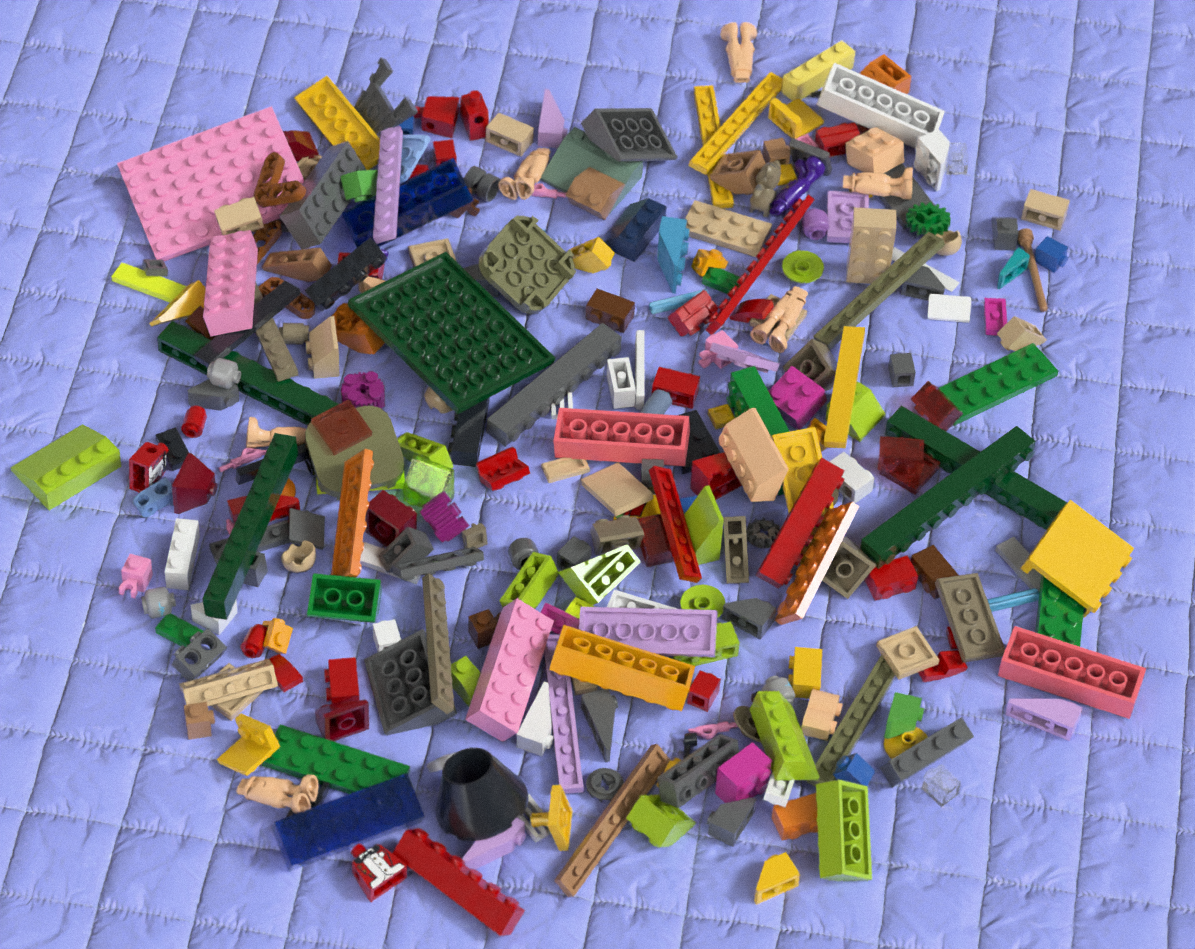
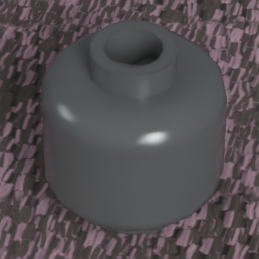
M529 538L516 539L510 544L508 549L512 565L518 570H521L532 552L539 553L535 543Z

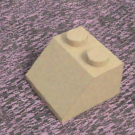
M330 316L309 332V341H305L306 353L311 354V357L308 358L309 371L313 370L314 379L340 376L334 316Z

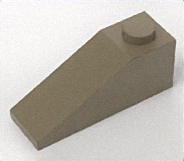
M746 516L723 517L727 584L749 583Z

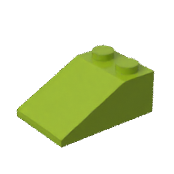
M708 485L702 489L684 514L698 565L720 560L724 519Z

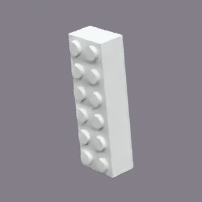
M836 63L833 64L825 80L816 104L867 128L877 127L915 149L917 148L919 137L939 129L945 111Z

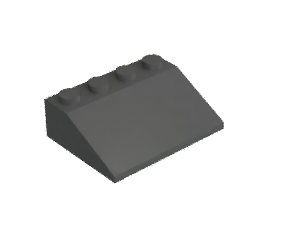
M652 108L594 109L581 122L589 140L618 162L676 160L678 158Z
M423 629L364 659L384 734L391 735L436 725L457 714L455 705L454 710L446 714L431 703L426 631Z

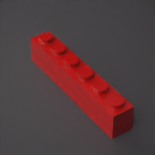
M820 458L817 461L755 576L778 589L783 584L787 585L793 575L790 572L793 565L798 566L803 557V554H801L803 547H808L814 537L811 534L814 527L818 528L824 518L821 515L824 508L828 509L834 500V497L831 495L835 489H840L845 480L842 477L845 470L824 458Z
M420 828L405 830L392 854L499 936L512 934L525 912L519 906V902L516 899L505 896L500 892L501 888L485 881L479 871L468 868L464 865L463 859L446 851L447 848L443 844L432 841L428 838L429 834Z

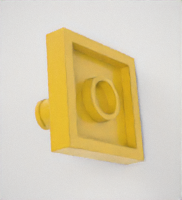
M552 785L549 812H532L531 825L532 827L548 826L559 851H569L573 810L561 785Z

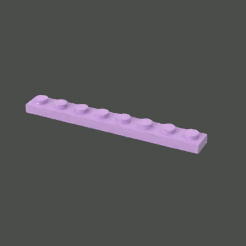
M400 126L381 131L373 233L376 244L396 239L403 131Z
M560 634L549 635L544 650V660L549 686L558 784L562 786L565 794L583 793L570 676L559 675L549 670Z

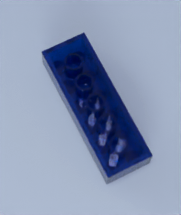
M454 158L400 183L396 239L474 201ZM376 196L342 212V216L357 248L370 237L375 242L373 233ZM392 239V240H389V241H385V242H381V243H378L377 245H378V247H380V246H382V245H384V244H386V243H388V242H391V241H393V240H395V239Z
M405 773L275 821L272 831L288 872L352 849L357 844L361 843L363 845L419 824L425 816L410 778Z

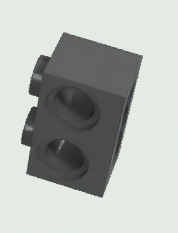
M208 628L202 633L200 631L195 633L189 640L191 643L187 647L182 645L173 654L175 659L171 665L187 681L197 679L224 654L227 648ZM201 644L208 645L210 650L203 649ZM185 659H192L195 664H188Z

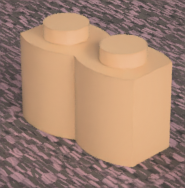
M815 689L812 690L801 729L803 735L828 741L830 734L833 735L836 731L837 721H834L835 716L840 717L843 704L839 703L840 695Z

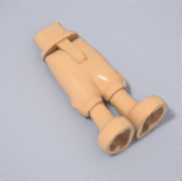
M731 22L721 28L720 36L724 41L728 42L725 50L728 53L731 75L734 77V82L747 83L750 81L752 74L753 52L755 50L751 41L756 38L757 29L751 23L742 22L740 25L742 42L739 44L737 39L738 25L736 22Z
M537 148L522 161L514 175V180L510 177H504L499 181L498 188L500 192L512 200H516L518 196L522 200L528 199L534 192V185L539 182L545 171L551 151L548 148Z
M907 167L899 178H891L886 174L873 172L857 173L856 176L855 173H853V176L843 175V188L852 189V192L882 197L891 195L904 200H911L913 168Z
M794 286L791 291H787L769 312L767 320L752 329L750 333L752 340L758 344H765L769 338L770 347L775 352L783 353L788 346L785 332L796 325V320L806 303L807 291L797 286ZM780 322L778 327L770 334L773 326Z
M249 417L246 448L268 447L274 433L296 436L297 446L305 444L306 429L302 427H276L271 429V431H267L259 427L255 417Z
M307 774L302 778L300 785H294L288 779L252 776L249 779L243 778L237 787V794L244 795L248 800L274 808L289 807L295 814L305 815L311 809L310 801L315 802L317 798L318 780L315 775Z

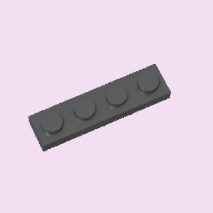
M469 547L394 564L392 569L393 574L402 580H412L415 576L421 574L426 575L430 573L433 575L436 573L435 571L455 570L456 566L476 565V562L484 560L483 551L476 547Z

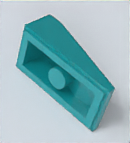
M1020 247L1015 250L1000 272L997 284L998 289L1003 288L1028 269L1030 255Z

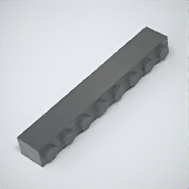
M604 323L600 324L487 419L486 432L505 447L510 442H515L523 431L530 429L534 425L536 420L547 415L552 403L559 405L568 391L573 393L582 381H587L592 376L595 370L603 368L607 359L617 356L621 351L622 337Z

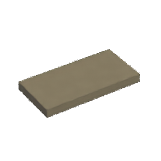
M978 573L937 579L935 585L962 662L1002 657L1005 648Z

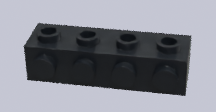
M370 237L304 291L323 312L325 309L333 306L335 301L341 296L349 293L357 283L364 281L373 270L380 268L388 258Z

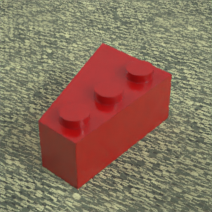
M725 452L692 461L690 489L696 496L700 494L705 486L709 485L715 500L742 486Z

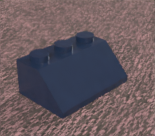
M650 198L631 203L602 240L614 253L635 262L659 232L662 216L666 217L667 206Z

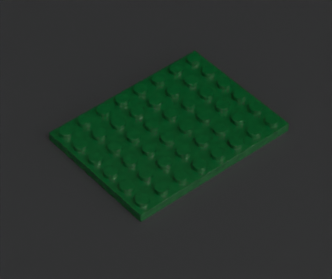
M447 252L348 300V306L456 414L469 409L555 362L556 357Z

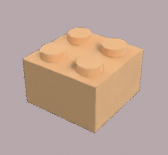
M877 127L871 128L869 131L846 142L847 164L863 173L883 174L904 163L903 141Z

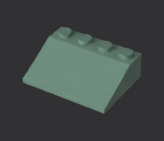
M574 127L562 140L542 174L541 181L567 193L575 177L591 167L625 184L610 211L611 213L642 178L643 161L618 162L590 141L585 131Z

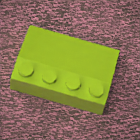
M82 424L10 467V469L50 511L122 466L120 450L106 436Z

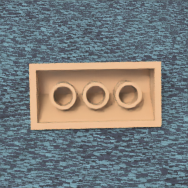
M751 408L727 423L718 441L750 501H774L787 474L788 467L756 408Z

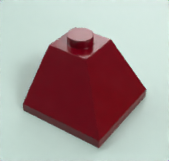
M297 130L283 131L296 162L305 157L312 159L315 156H319L310 132Z
M188 453L172 484L174 513L181 514L207 504L211 495L214 496L218 487V484L215 483V473L191 453Z
M367 699L336 702L315 709L316 724L322 737L325 739L336 741L369 730V703Z

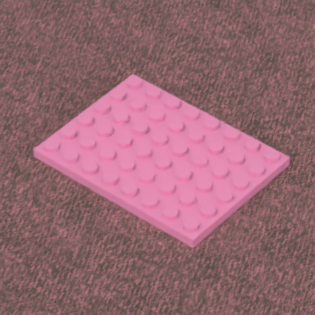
M272 106L117 163L156 260H163L165 262L210 245V238L222 235L214 210L219 209L223 205H231L239 202L241 199L253 197L264 160L270 153L277 152L285 159L279 183L298 180L301 184L304 183V178ZM289 203L265 208L257 204L263 224L280 219V215Z

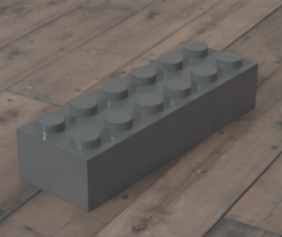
M348 141L331 146L326 150L302 184L306 187L305 196L300 201L289 203L280 215V218L301 249L321 244L351 201L345 198L341 175L366 170V167L362 164Z

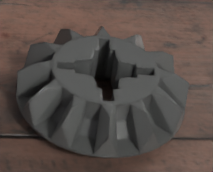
M755 518L753 523L748 524L746 530L747 539L755 547L770 548L780 531V526L775 524L773 519L768 521L765 518L762 520ZM760 529L768 531V534L760 533Z
M610 768L594 770L586 781L587 791L591 794L592 798L596 797L600 802L603 800L611 802L624 784L622 776ZM602 779L606 785H609L607 791L604 787H601Z

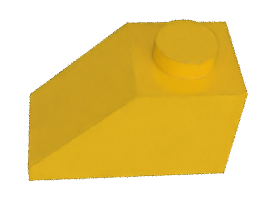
M599 236L570 248L574 254L572 258L575 269L594 274L601 270H607L612 264L611 260L614 252Z
M786 852L780 855H772L765 861L756 887L754 899L756 905L798 887L800 873Z

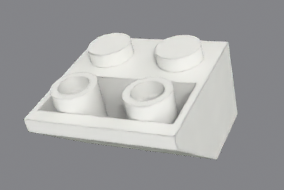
M939 129L918 138L914 161L916 171L922 174L928 185L932 186L936 192L940 191L950 146V141Z

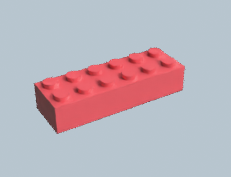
M559 408L553 440L555 458L566 457L642 464V459L664 460V465L685 466L690 435L689 416Z
M1014 626L1001 660L998 676L1130 719L1146 668Z

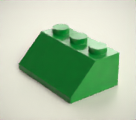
M313 573L307 617L375 623L382 595L381 580Z

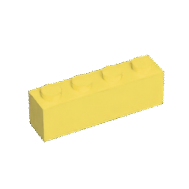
M841 40L783 76L782 93L791 101L797 98L804 99L812 92L824 86L834 63L850 70L853 69L855 50Z

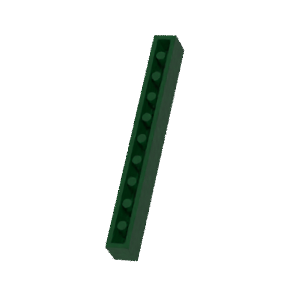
M171 321L157 337L158 351L207 375L208 367L196 361L194 354L211 340L182 324ZM231 351L223 358L236 362L238 371H241L240 380L236 384L239 392L307 426L320 416L349 410L347 406L340 405L330 400L327 396L320 395L309 387L294 382L291 378L278 382L272 369H268L258 364L255 360H250L240 355L237 351Z
M902 405L887 420L886 436L905 446L908 450L922 456L928 462L939 466L947 473L954 472L980 453L979 450ZM1015 471L1007 473L999 483H994L984 493L998 501L1001 505L1007 506L1018 515L1029 519L1037 526L1046 530L1060 510L1067 504L1066 501Z
M1015 426L862 538L860 549L876 564L878 569L884 564L891 563L896 555L906 552L911 544L922 540L930 530L937 529L942 521L948 517H953L961 507L968 506L979 494L983 495L991 485L999 483L1007 473L1014 472L1022 462L1029 461L1035 453L1036 441L1018 426Z
M274 433L203 595L205 616L223 620L228 619L297 459L296 436Z

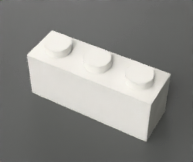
M176 518L165 568L166 588L189 590L200 539L198 520Z

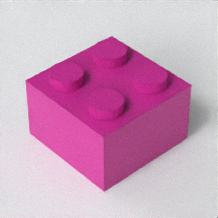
M793 366L768 391L783 420L796 430H801L827 402L825 390Z
M752 742L718 767L715 794L724 803L763 794L769 784L772 760Z

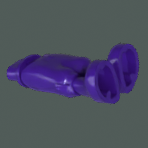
M810 156L806 161L798 159L795 162L794 168L799 176L796 180L790 181L777 194L775 200L772 201V208L769 210L771 215L777 216L783 211L790 209L803 194L809 191L811 184L822 177L825 167L821 160Z

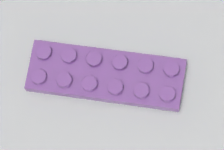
M580 607L579 630L662 656L715 657L718 612L717 610Z

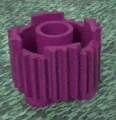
M369 371L367 373L363 372V374L359 372L358 374L354 373V375H346L341 387L342 404L349 409L362 406H375L381 409L385 407V389L381 379H378V374Z
M445 490L422 505L423 509L420 511L424 520L429 523L435 531V535L442 543L445 540L449 542L470 526L463 516H459L462 511L455 502L449 503L452 500Z

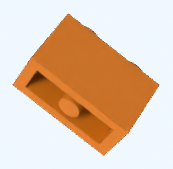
M816 793L789 800L786 807L773 805L771 818L782 841L796 839L810 832H818Z

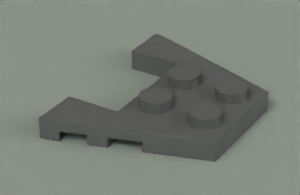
M382 57L377 62L379 65L377 71L372 73L369 78L370 84L367 90L362 91L354 106L378 137L381 136V131L398 126L418 112L411 99L406 97L395 109L391 105L381 85L393 73V69L387 59Z

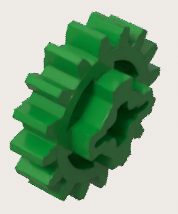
M921 202L920 206L914 204L913 209L909 208L908 213H906V227L910 228V232L917 231V236L925 235L927 232L934 235L938 233L942 236L943 232H947L950 227V212H946L945 207L940 209V204L935 206L931 202L926 205Z

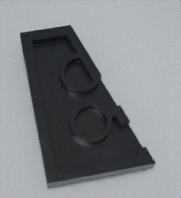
M697 410L679 415L689 416L690 426L686 464L682 466V474L692 472V461L720 453Z

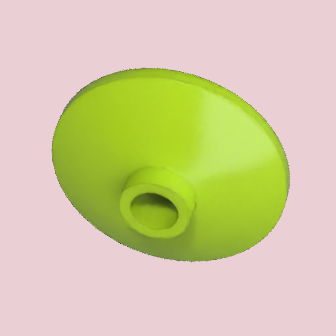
M799 250L789 253L784 258L782 270L794 282L811 283L822 276L824 264L818 255L810 251Z
M710 585L692 586L683 593L680 600L681 609L717 610V618L722 615L723 606L726 603L724 595L717 588Z

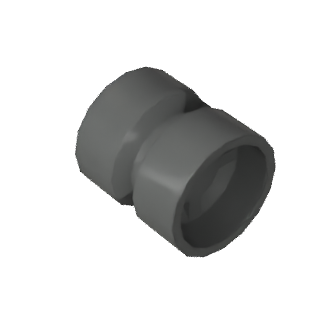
M473 166L466 173L462 185L471 188L472 194H477V197L490 202L499 191L498 183L500 178L491 173L487 174L485 170Z

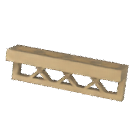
M269 659L183 682L179 686L184 695L186 705L207 702V705L211 706L278 687L273 664Z

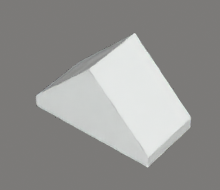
M235 601L227 620L205 616L203 602L191 604L192 621L218 635L222 633L237 614V601Z

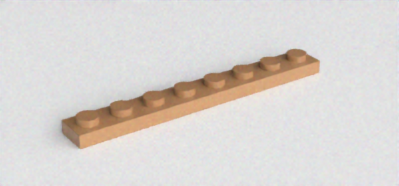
M652 744L554 880L567 897H574L628 822L626 817L639 797L647 795L657 781V777L666 768L670 759L658 744Z

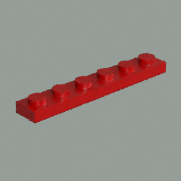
M653 466L649 470L679 580L698 583L702 576L671 469Z

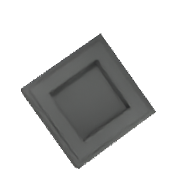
M143 260L142 267L146 276L168 275V268L163 260Z

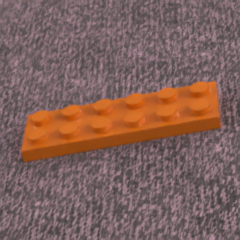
M364 449L344 462L331 575L357 577L361 572L360 558L364 549V543L362 542L363 533L367 525L365 516L369 507L367 498L371 488L370 473L374 465L372 450Z
M854 502L831 508L824 515L825 521L822 527L815 533V541L807 549L804 563L798 567L794 582L786 590L787 596L777 608L778 614L775 621L780 625L803 619L859 508Z

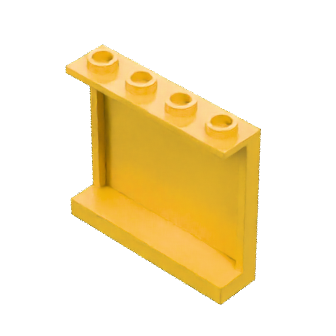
M1069 500L1057 514L1020 569L1028 574L1033 568L1086 608L1083 613L1085 618L1090 612L1095 613L1102 604L1099 600L1101 597L1105 598L1112 589L1109 585L1111 582L1115 583L1122 574L1119 571L1121 567L1125 568L1132 560V557L1129 555L1134 548L1072 500Z

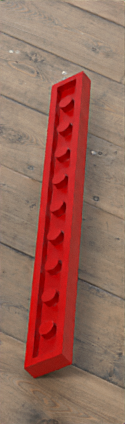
M809 194L803 200L799 198L792 206L794 210H790L784 216V224L781 222L774 230L776 235H771L765 242L767 247H763L755 256L757 260H753L747 266L746 270L748 273L744 272L736 281L739 285L733 286L727 293L729 296L728 300L725 298L717 307L719 312L715 311L708 319L710 324L705 330L710 335L714 334L724 324L815 199Z

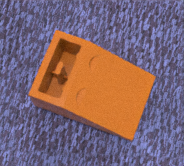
M885 54L871 61L859 73L902 93H909L911 75Z
M348 303L338 306L337 310L332 314L335 319L337 341L358 353L374 355L385 343L348 306Z

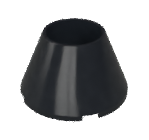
M466 748L456 752L445 762L436 805V818L439 826L447 835L450 833L457 836L459 840L464 841L492 838L511 828L512 822L519 815L522 817L528 805V791L525 783L487 750L482 748Z

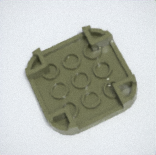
M517 215L501 229L482 251L479 257V268L485 279L518 310L530 315L538 314L551 304L550 302L576 273L572 258L574 254L570 249L565 252L536 224L539 221L534 216Z
M362 406L332 413L314 419L307 426L305 447L308 449L321 492L324 491L326 494L337 497V500H340L344 462L364 449L373 451L372 459L374 460V465L370 473V489L386 485L388 489L392 488L401 478L404 472L403 454L391 419L381 408Z

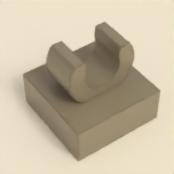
M472 523L471 528L461 532L464 548H480L488 544L486 527L482 523L478 525Z

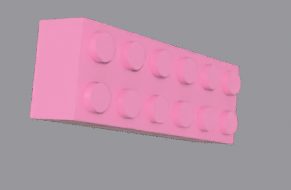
M251 230L238 231L210 238L203 313L210 336L252 328L258 248Z
M518 598L502 608L465 718L466 721L502 742L518 733L554 622Z

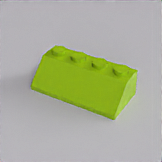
M758 691L749 710L765 754L772 760L771 770L775 780H818V771L793 706L779 691Z
M842 780L816 784L820 878L832 881L872 880L868 786Z

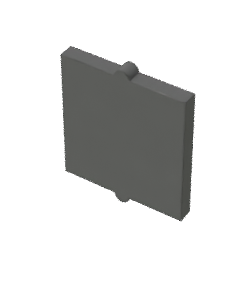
M290 508L288 516V542L301 545L304 540L313 543L315 548L323 550L325 516L310 513L308 510L301 511Z

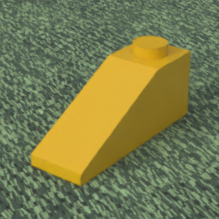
M200 280L190 283L149 324L156 326L188 318L200 305L204 308L206 287Z

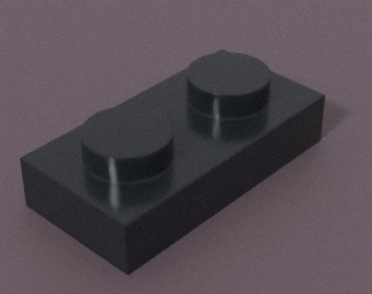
M176 427L156 434L157 443H164L169 449L166 454V460L172 471L180 469L189 451Z

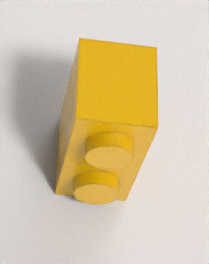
M795 647L794 656H789L788 669H793V673L788 674V680L795 692V698L810 699L813 689L820 691L822 649Z

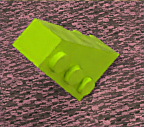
M627 544L558 573L577 598L594 605L599 603L640 563V560Z

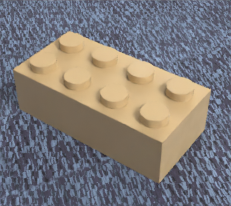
M854 207L846 262V282L871 284L891 266L896 234V210Z

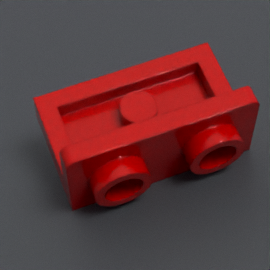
M514 447L505 449L476 463L480 482L492 491L502 489L505 485L513 481H519L524 476L530 474L529 466L518 459Z

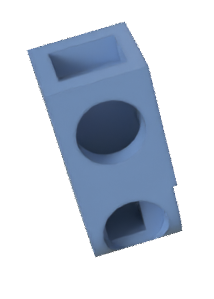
M166 477L134 497L133 504L143 517H150L157 510L169 504L173 506L172 484Z

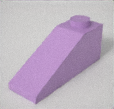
M545 89L538 129V146L558 148L568 134V129H564L565 120L550 90Z
M1009 699L1005 715L1070 741L1080 720L1083 707L1063 699Z
M516 818L512 822V827L492 838L476 841L462 858L465 862L464 865L476 870L511 853L517 845L520 846L525 840V822Z

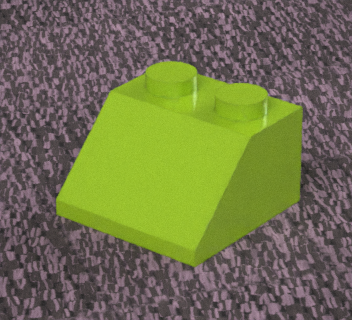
M857 381L848 435L860 442L885 417L886 413L871 389ZM830 402L827 404L826 421L828 419Z
M660 794L641 795L626 817L632 823L633 829L644 833L649 837V842L658 848L672 846L696 824L680 808L662 802Z

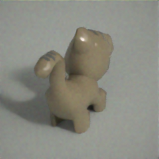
M778 160L764 164L756 175L757 185L750 198V213L758 210L764 212L763 217L769 216V204H772V201L776 198L774 188L778 185L781 176V166Z

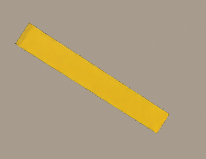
M769 72L689 161L688 166L706 175L765 110L770 101L781 92L783 78Z
M713 85L694 86L693 88L702 146L721 127ZM718 161L707 173L712 206L733 208L732 192L710 178V175L719 163Z
M844 326L824 437V447L846 448L865 337V327Z

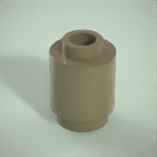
M283 323V327H279V332L285 344H303V342L309 341V325H304V323Z

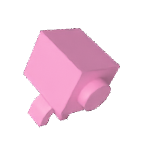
M723 330L710 335L706 339L705 350L699 353L702 359L699 360L698 364L704 369L714 362L721 369L732 362L717 358V353L710 351L712 343L737 349L738 345Z
M129 554L121 570L123 583L118 589L120 595H124V592L130 589L131 598L135 599L137 591L145 592L153 576L151 559Z

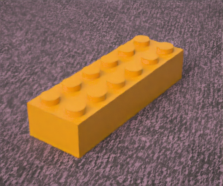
M563 625L549 670L559 675L577 678L581 682L599 685L603 689L621 692L625 696H634L643 699L645 702L656 703L670 710L682 712L695 666Z

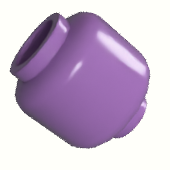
M814 208L805 212L802 216L801 222L805 236L813 240H819L827 235V230H829L830 226L826 212Z

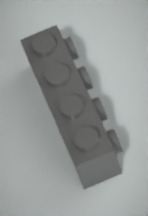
M719 734L657 777L661 801L679 808L717 781L718 767L739 753L738 740Z

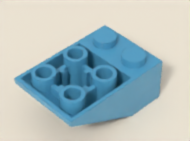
M662 216L659 229L657 260L672 293L676 294L677 285L681 286L683 273L680 272L685 268L686 258H683V256L688 253L689 243L685 241L689 240L690 229L686 228V219Z

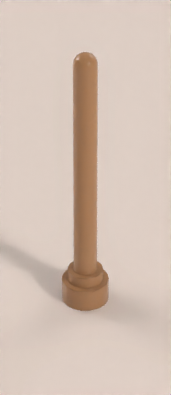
M1024 228L1018 231L1017 241L1024 248V251L1030 255L1028 267L1040 311L1045 312L1048 306L1032 249L1034 236L1031 229Z

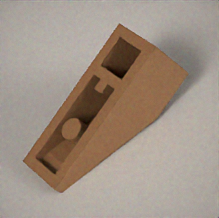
M319 247L270 253L262 268L264 271L311 282L317 281L327 273L332 264Z

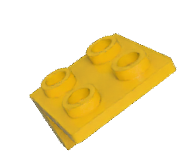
M777 98L770 101L768 118L791 139L803 136L824 124V119L800 98L787 105Z
M240 713L234 720L238 726V733L242 737L217 760L219 764L248 776L269 758L280 745L270 725Z

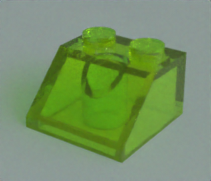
M414 455L403 485V501L423 508L422 505L444 490L453 500L454 469Z

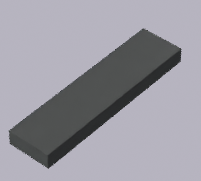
M288 520L267 526L257 552L290 543L288 542ZM228 538L209 544L214 558L223 543H227Z

